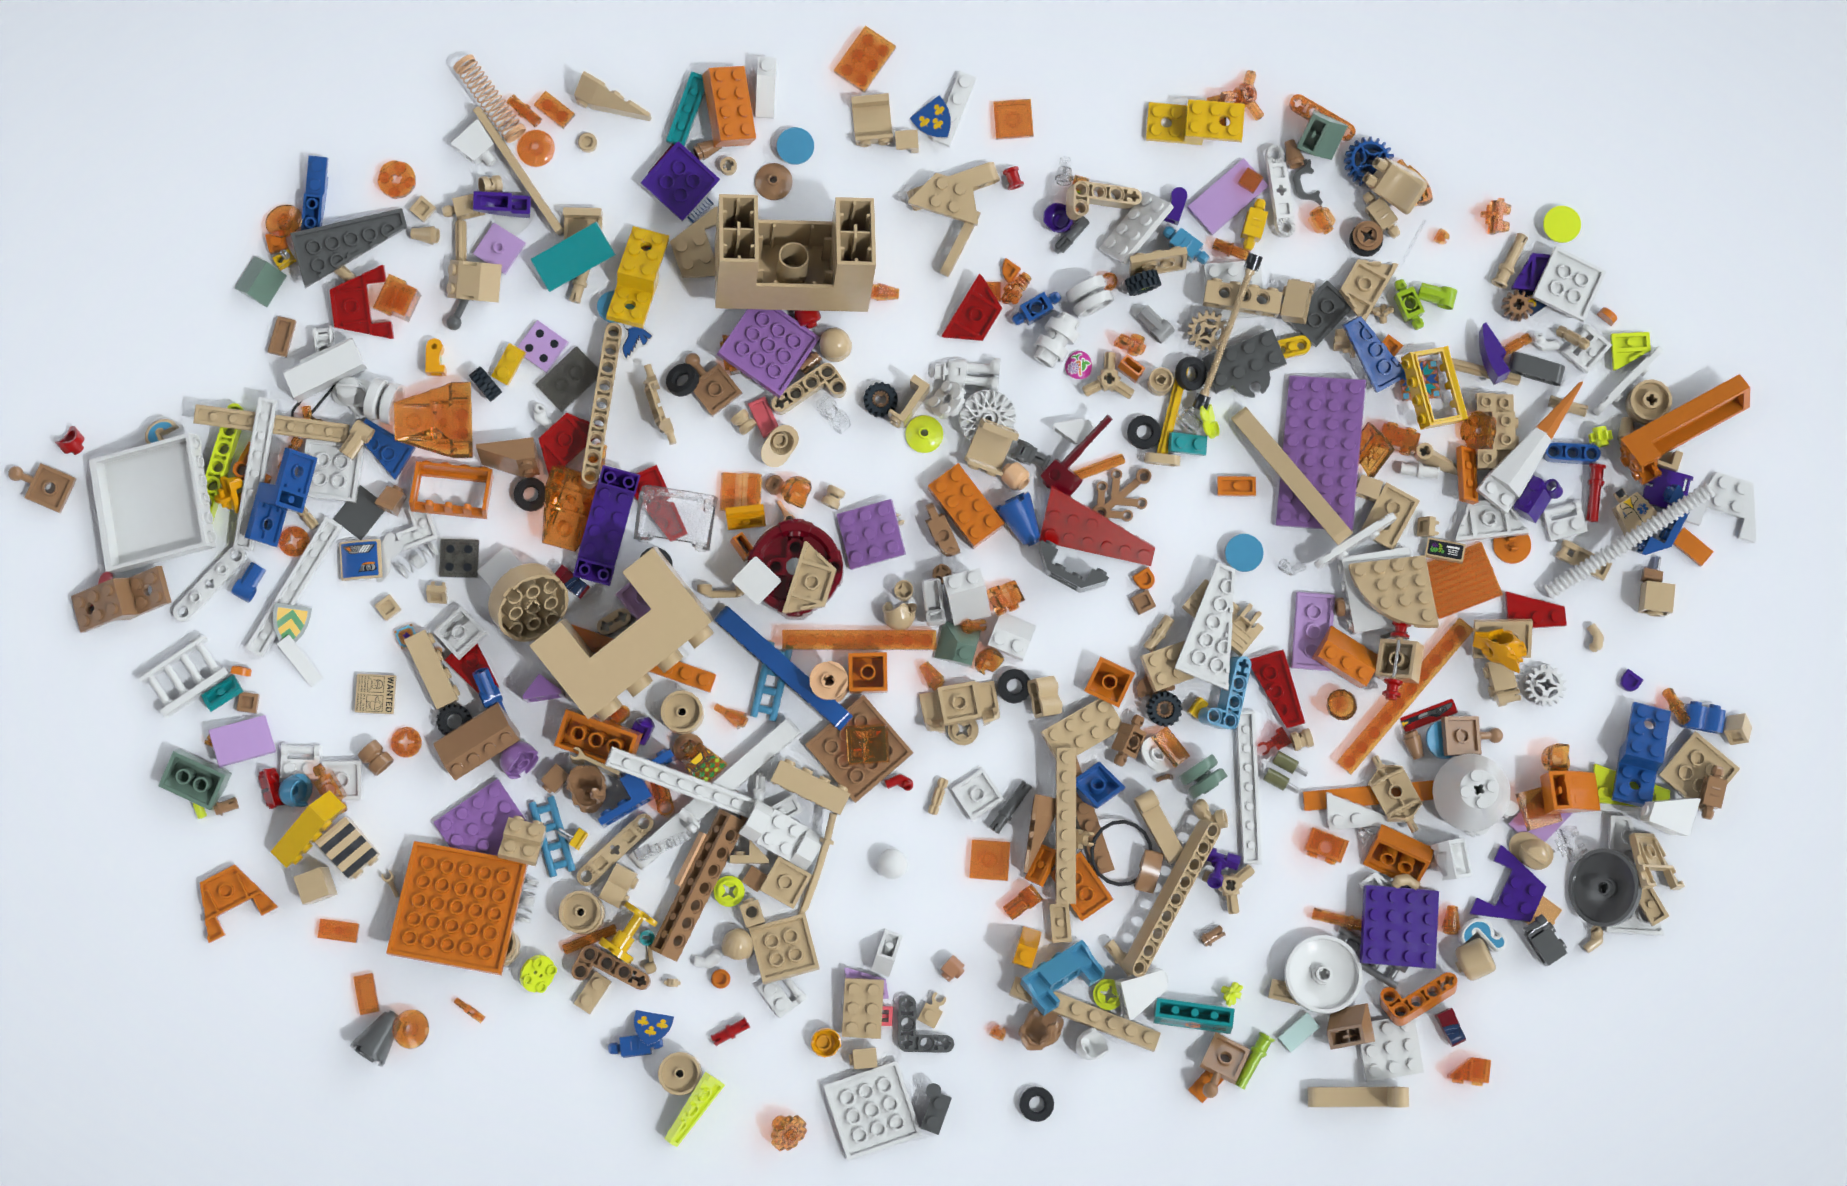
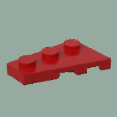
M1505 592L1507 619H1532V629L1567 626L1565 606Z

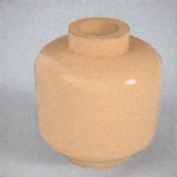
M1008 463L1003 467L1002 481L1012 490H1022L1030 482L1029 471L1020 463Z

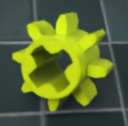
M1606 426L1592 428V433L1588 435L1589 443H1594L1599 448L1609 446V441L1613 439L1612 430L1607 431Z

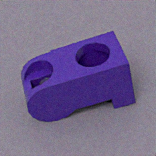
M1176 187L1171 192L1170 201L1174 208L1163 220L1177 226L1188 195L1183 187Z

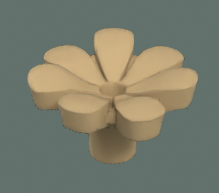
M1382 304L1381 308L1374 307L1370 313L1378 316L1381 324L1387 323L1388 314L1394 312V307H1387V304Z

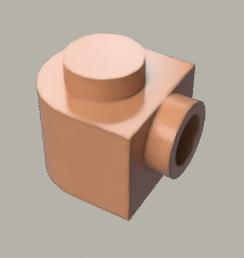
M952 955L940 968L942 971L941 976L948 982L954 977L958 979L964 973L963 967L965 965L956 956Z

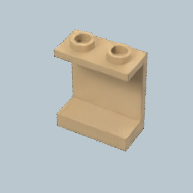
M889 93L851 97L856 145L869 147L871 144L879 143V145L884 146L893 142Z
M981 417L964 460L967 462L968 467L974 470H979L980 468L986 470L985 473L990 476L996 477V474L1003 476L1001 467L1012 441H1017L1020 434L1015 429Z

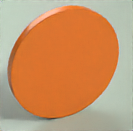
M1529 535L1494 538L1493 549L1501 561L1516 564L1522 562L1529 555L1531 539Z

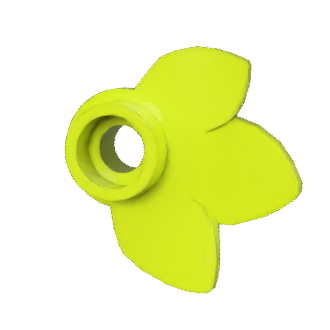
M1209 404L1207 410L1204 408V405L1201 406L1200 417L1203 421L1204 432L1210 439H1214L1216 436H1219L1220 428L1218 422L1215 421L1212 404Z

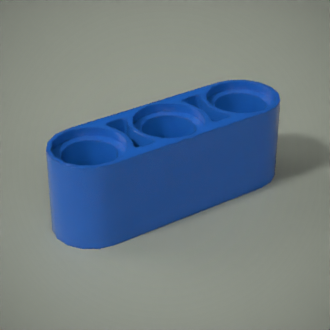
M1553 442L1549 444L1543 458L1547 462L1589 465L1595 463L1600 458L1601 450L1596 445ZM1549 448L1556 450L1557 455L1555 457L1549 455ZM1568 449L1575 452V458L1568 456ZM1588 450L1594 453V459L1587 457L1586 452Z

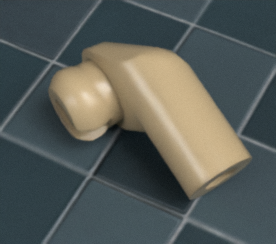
M1593 623L1587 627V630L1593 637V642L1589 644V648L1592 652H1597L1603 648L1604 636L1596 624Z
M1594 925L1591 928L1590 941L1583 945L1588 954L1603 943L1604 933L1600 926Z

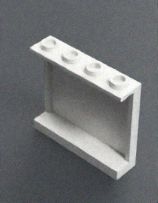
M1410 547L1347 556L1340 560V563H1337L1338 574H1342L1343 580L1340 582L1341 592L1345 593L1346 600H1344L1345 612L1349 614L1347 627L1349 631H1352V635L1393 628L1395 626L1392 625V620L1378 613L1364 600L1363 595L1353 583L1349 564L1411 557Z

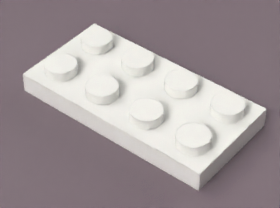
M1146 191L1142 196L1141 202L1129 211L1099 249L1102 253L1127 264L1130 261V256L1136 254L1172 211L1173 205Z

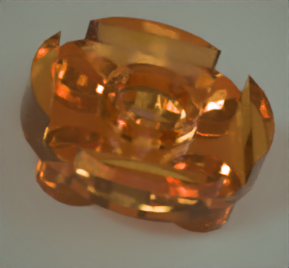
M392 160L381 167L378 175V185L386 196L392 199L404 198L416 187V175L408 163ZM395 175L397 177H402L400 183L398 184L392 183V181L394 180L393 177Z
M1474 411L1470 413L1471 415L1468 419L1463 420L1460 428V435L1462 440L1465 441V445L1476 450L1491 447L1496 435V419L1486 412ZM1479 426H1480L1481 431H1480V433L1478 434V433L1476 432V429H1478Z

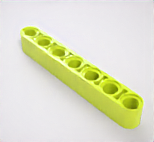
M232 403L227 406V408L229 409L244 410L237 403ZM220 427L205 474L207 478V492L212 501L210 511L213 521L219 505L214 500V497L219 494L218 489L221 488L219 478L228 476L242 432L240 429H234V433L227 436L226 431L228 428ZM228 445V452L221 454V448ZM222 463L223 469L220 472H215V466ZM217 482L216 489L210 490V483Z

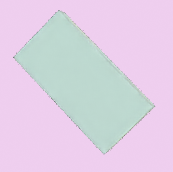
M1306 1012L1283 1032L1278 1039L1291 1053L1319 1029L1320 1026Z

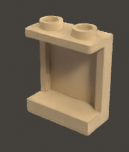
M563 207L564 240L596 221L602 230L603 211L601 208Z
M915 374L910 379V388L916 392L901 414L892 409L888 411L890 423L896 428L902 427L904 429L930 392V384Z

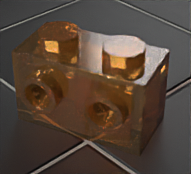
M1387 422L1380 428L1376 445L1384 450L1399 451L1401 455L1410 456L1416 452L1421 433H1417V430L1414 428L1406 427L1404 429L1398 427V424L1394 422Z

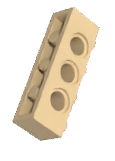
M1218 278L1207 280L1202 306L1233 310L1238 291L1241 289V283L1236 281L1225 283ZM1249 284L1245 293L1248 300L1242 302L1238 312L1278 318L1283 292H1279L1277 288L1268 287L1267 289H1261L1258 285ZM1219 291H1227L1229 297L1222 298L1219 295ZM1257 297H1264L1266 299V303H1258Z

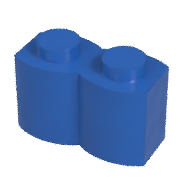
M1690 701V704H1685L1681 727L1721 734L1723 733L1726 710L1721 709L1720 705L1710 704L1709 707L1702 706V702Z

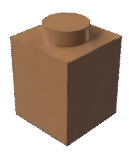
M556 763L541 779L544 783L542 787L549 794L552 791L557 794L566 785L569 774Z

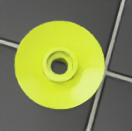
M922 415L915 417L907 425L905 431L906 441L916 452H932L940 446L943 440L942 426L931 416ZM927 430L928 435L922 436L921 431Z

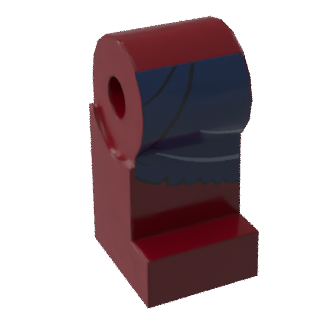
M563 564L555 572V575L563 582L566 589L579 599L590 588L580 578L574 577L573 572Z
M1448 1008L1434 1015L1451 1047L1466 1041L1465 1034L1460 1027L1453 1008Z

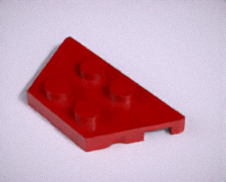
M978 274L943 332V338L983 341L1002 311V306L981 274Z
M566 413L538 438L550 478H553L586 448L589 421Z

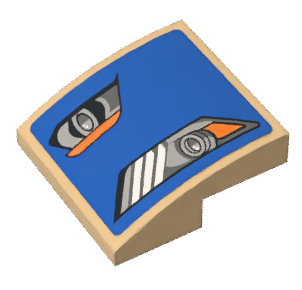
M380 539L339 543L341 581L383 577Z

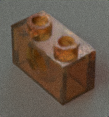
M1312 827L1303 850L1307 852V856L1316 859L1320 856L1325 858L1324 862L1335 866L1336 863L1342 862L1349 841ZM1322 842L1329 844L1330 850L1328 853L1321 850L1320 845Z

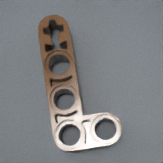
M591 945L583 947L571 970L572 976L580 981L586 980L593 968L596 967L639 990H646L651 984V978L648 974ZM588 949L595 951V957L591 960L585 957V952ZM605 958L612 960V966L609 969H605L602 965ZM579 966H583L586 969V974L583 977H578L576 974V969ZM622 967H627L630 971L626 978H622L619 974ZM633 975L638 978H642L644 976L646 985L638 986V981L632 979L631 983L629 982V980L633 977Z

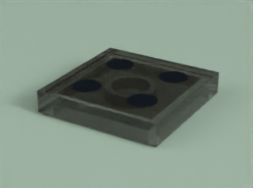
M441 539L439 577L478 578L480 540Z

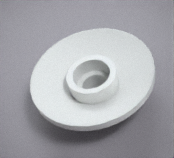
M1151 736L1143 742L1141 755L1149 768L1156 772H1167L1174 766L1176 761L1175 751L1167 740L1159 736Z

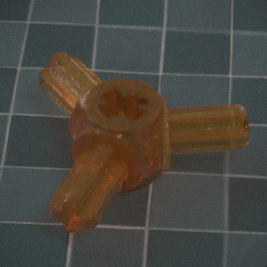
M1247 70L1243 83L1233 91H1222L1220 100L1222 102L1245 104V108L1247 107L1257 121L1264 116L1263 111L1255 101L1257 99V91L1254 83L1257 75L1255 71Z

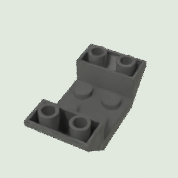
M1041 540L1038 550L1047 576L1078 593L1105 586L1108 582L1107 572L1100 568L1096 570L1092 568L1086 581L1082 580L1083 577L1078 573L1073 572L1071 574L1065 571L1066 567L1059 563L1052 564L1059 549L1056 548L1057 545L1053 542Z

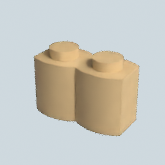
M1054 676L1035 678L1028 681V692L1032 699L1031 705L1035 718L1062 713L1063 704L1058 695L1059 685Z
M616 863L598 898L620 909L621 906L629 901L630 896H628L630 889L634 890L639 882L638 874Z

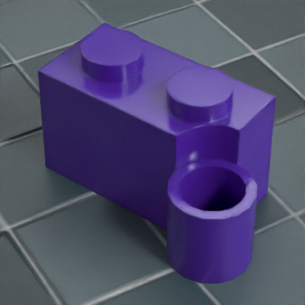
M1533 475L1513 507L1520 517L1536 524L1550 500L1558 499L1562 496L1563 488L1556 479H1549L1544 482L1543 479Z

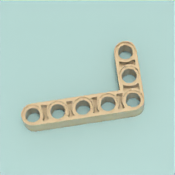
M1307 1087L1308 1107H1409V1087Z

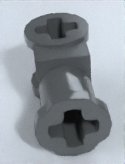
M1018 439V446L1010 457L1029 466L1032 463L1045 471L1051 456L1037 452L1038 448L1024 440Z

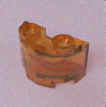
M1015 580L987 590L988 599L997 616L1003 615L1007 610L1009 612L1020 608L1019 604L1025 601Z

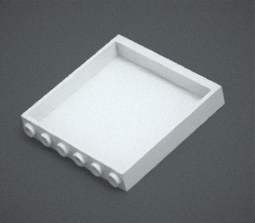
M186 433L89 460L106 572L120 573L216 548V534L213 530V516L210 511V497L207 492V478L204 473V459L201 454V441L198 435Z

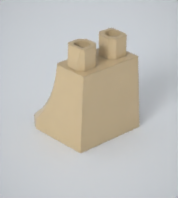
M1376 157L1372 165L1377 169L1374 175L1367 172L1362 180L1374 193L1392 204L1405 215L1411 213L1425 192L1427 182L1410 168L1387 157L1384 159Z

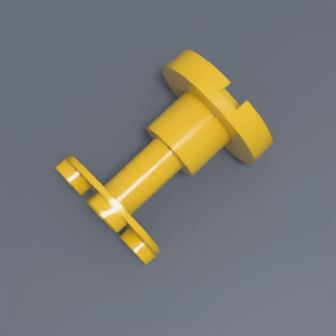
M627 901L623 906L632 911L634 915L623 931L619 929L611 941L602 937L598 944L630 965L634 957L628 954L627 951L635 941L632 938L644 920L656 927L658 922Z

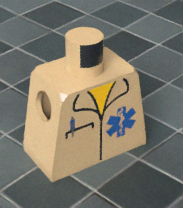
M1621 488L1613 494L1619 504L1612 511L1624 535H1626V532L1630 533L1632 528L1636 529L1637 525L1641 526L1642 522H1647L1646 519H1652L1651 516L1657 515V511L1638 492L1629 497L1624 489Z

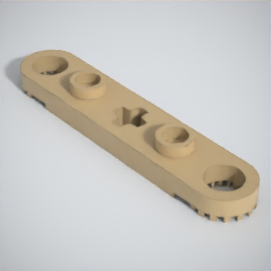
M648 814L638 815L579 869L576 875L577 881L583 886L594 884L652 830L654 826L652 817ZM642 818L649 820V826L646 829H641L638 825L639 820ZM612 845L615 847L620 846L618 849L620 853L618 855L610 853ZM584 871H589L592 874V879L589 882H584L581 879V874Z

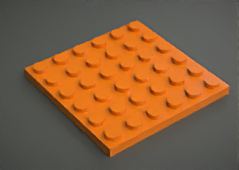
M414 841L386 954L502 976L528 865L498 858L496 855Z

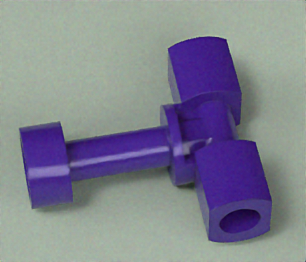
M1213 847L1206 860L1211 862L1214 867V871L1208 875V886L1214 889L1220 888L1224 880L1221 874L1222 869L1227 867L1237 870L1241 856L1230 852L1224 855L1218 853L1217 848Z

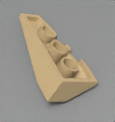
M583 71L574 94L578 105L583 108L589 107L593 110L651 121V113L631 100L626 102L621 93L616 90L609 91L605 86L606 83Z

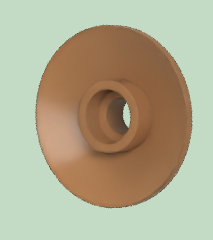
M770 163L763 166L755 177V186L758 193L768 200L784 198L789 194L793 184L790 171L778 163ZM772 177L777 178L775 183L770 182Z

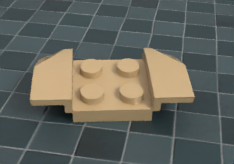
M970 681L937 687L934 692L919 694L923 720L927 731L946 733L945 726L980 719L983 721V726H986L1000 718L994 681L983 683Z

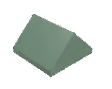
M254 256L235 289L263 306L268 307L287 275L269 262Z

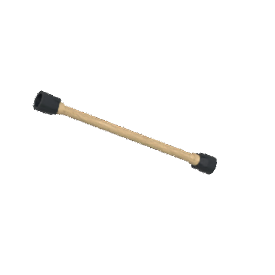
M1248 253L1244 264L1246 275H1244V280H1242L1241 289L1238 291L1233 310H1231L1230 319L1227 321V326H1225L1226 328L1221 337L1222 340H1220L1216 356H1214L1210 372H1208L1209 374L1204 383L1205 386H1203L1204 388L1201 389L1200 393L1196 394L1192 407L1200 410V407L1203 405L1206 410L1211 400L1209 389H1211L1212 380H1214L1215 373H1217L1218 364L1221 362L1224 348H1226V343H1228L1227 341L1230 337L1229 334H1231L1232 327H1234L1235 318L1238 316L1237 313H1239L1243 297H1245L1244 295L1249 286L1248 283H1250L1249 281H1251L1250 279L1255 271L1258 272L1263 259L1261 256Z

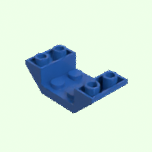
M1672 484L1671 487L1667 486L1663 493L1665 497L1663 501L1673 505L1672 503H1677L1679 498L1683 499L1682 487L1676 484ZM1684 513L1683 517L1680 516L1677 521L1673 520L1672 524L1669 523L1666 528L1663 527L1659 534L1660 541L1648 536V539L1642 540L1641 544L1637 543L1636 547L1638 549L1636 552L1648 555L1672 547L1689 513Z

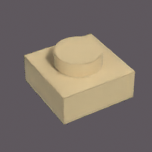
M421 195L409 210L425 223L434 213L436 207Z
M390 594L374 605L386 622L402 611Z

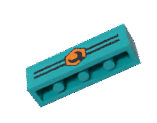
M1157 998L1153 1023L1231 1034L1235 1009Z

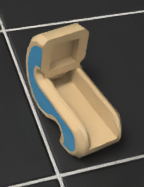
M169 419L157 420L148 426L145 432V441L147 444L164 440V435L178 429L179 426Z

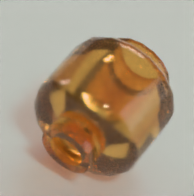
M1320 205L1309 212L1308 222L1315 233L1323 232L1325 235L1334 229L1333 225L1336 219L1328 207Z

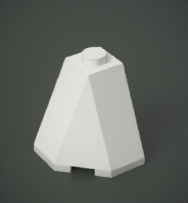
M1679 798L1645 802L1641 809L1640 821L1669 835L1689 836L1701 799Z

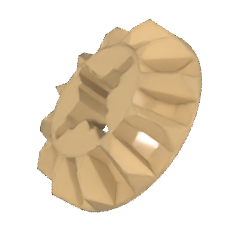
M976 721L959 723L963 727L970 725L967 729L969 737L963 733L958 736L956 735L960 730L958 724L948 726L949 737L957 745L965 746L971 744L978 736L979 728Z

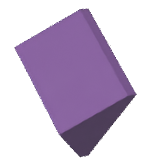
M538 674L523 694V700L527 703L565 698V693L541 674Z

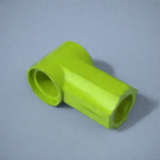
M1422 282L1418 297L1420 300L1437 304L1442 309L1453 310L1458 290L1452 287H1438Z

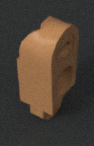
M933 503L925 505L930 517L925 522L935 545H938L941 553L947 557L961 553L943 513L938 515Z

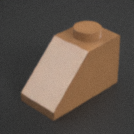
M393 485V487L386 486L376 499L375 504L381 510L398 517L407 495L403 493L404 489Z

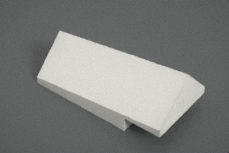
M349 338L300 359L299 365L283 371L293 398L299 403L337 384L344 377H352L366 370L367 366L353 338Z

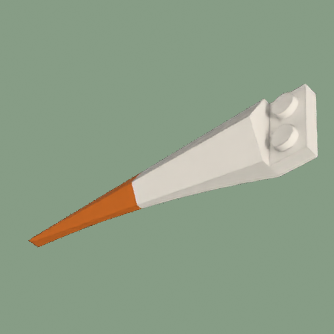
M1583 381L1579 382L1485 476L1476 489L1480 495L1504 514L1509 512L1523 493L1579 392Z

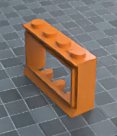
M427 460L422 462L416 461L409 499L411 512L487 519L494 479L493 469L485 466L470 467L466 464L460 466L451 465L447 462L440 464ZM422 476L486 483L482 508L472 507L470 504L458 506L453 505L451 502L439 504L434 503L432 500L419 502L418 495Z

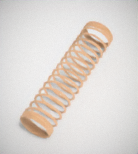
M469 54L462 57L455 63L454 71L460 74V78L463 79L464 84H467L470 93L474 94V98H477V102L481 103L484 112L488 113L487 115L491 117L492 122H495L494 126L498 127L499 132H502L501 136L504 137L505 141L511 143L520 138L525 133L526 128L522 123L518 124L520 119L513 120L516 117V114L510 115L513 109L507 110L509 104L504 105L506 100H500L502 95H497L499 90H494L495 85H491V80L486 81L488 76H483L485 71H480L482 66H477L478 61H475L474 56ZM479 68L475 73L468 76L472 71ZM467 73L464 78L461 77L462 74ZM482 73V75H480L478 78H476L475 80L471 81V80H472L474 77H476L478 74ZM472 77L468 82H465V79ZM487 77L483 82L476 85L480 80ZM475 82L472 87H468L470 83ZM490 82L486 87L479 90L483 85ZM478 87L475 92H472L473 88ZM493 87L489 92H487L486 94L482 95V94H483L485 91H487L489 88ZM483 91L478 97L475 96L476 93ZM496 92V94H494L492 97L485 100L488 96ZM486 96L481 102L479 101V98ZM500 97L498 100L490 104L494 99ZM489 101L486 106H482L484 102ZM503 102L500 106H498L497 108L493 109L496 105H498L499 103ZM492 106L489 111H486L487 107ZM505 106H507L503 111H501L500 113L496 114L499 110H501L502 108H504ZM497 110L492 116H489L490 112ZM510 111V113H508L506 116H504L503 118H501L505 113H507V112ZM500 115L496 121H493V117ZM514 116L512 119L504 123L507 119ZM503 120L500 125H496L498 121ZM517 121L514 125H512L511 127L507 128L510 124H512L513 122ZM508 124L503 130L499 129L501 126Z

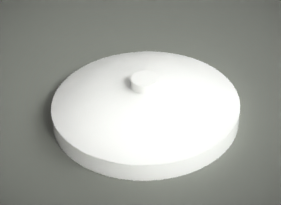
M1318 935L1305 939L1291 951L1285 964L1284 977L1287 989L1296 1003L1314 1013L1330 1014L1346 1008L1354 1001L1361 989L1363 972L1357 954L1347 943L1333 936Z

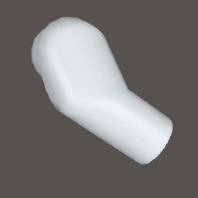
M682 808L677 816L689 824L687 826L689 832L696 833L697 829H700V823L693 814Z

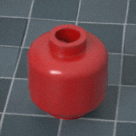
M794 310L795 318L800 326H805L808 329L818 326L817 322L821 319L819 311Z

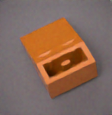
M1566 770L1549 771L1540 776L1545 814L1601 811L1595 773Z

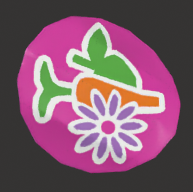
M1084 351L1072 353L1065 363L1066 373L1075 379L1087 378L1092 371V362L1089 355Z

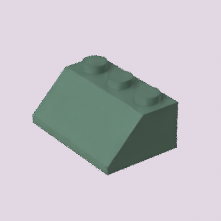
M182 749L173 751L158 786L199 806L212 810L225 791L232 773Z

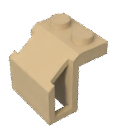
M450 260L448 266L449 282L446 287L447 298L499 303L502 265Z

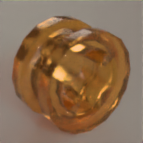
M1111 272L1105 273L1103 275L1104 279H1110L1111 277L1114 284L1106 285L1104 290L1111 291L1116 288L1118 279Z

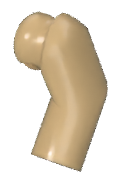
M1400 874L1394 877L1391 885L1395 888L1408 885L1410 888L1417 890L1421 883L1409 874Z

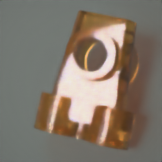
M1121 333L1114 341L1115 347L1128 350L1127 353L1131 356L1142 355L1146 349L1144 344L1145 338L1139 334H1131L1129 337Z

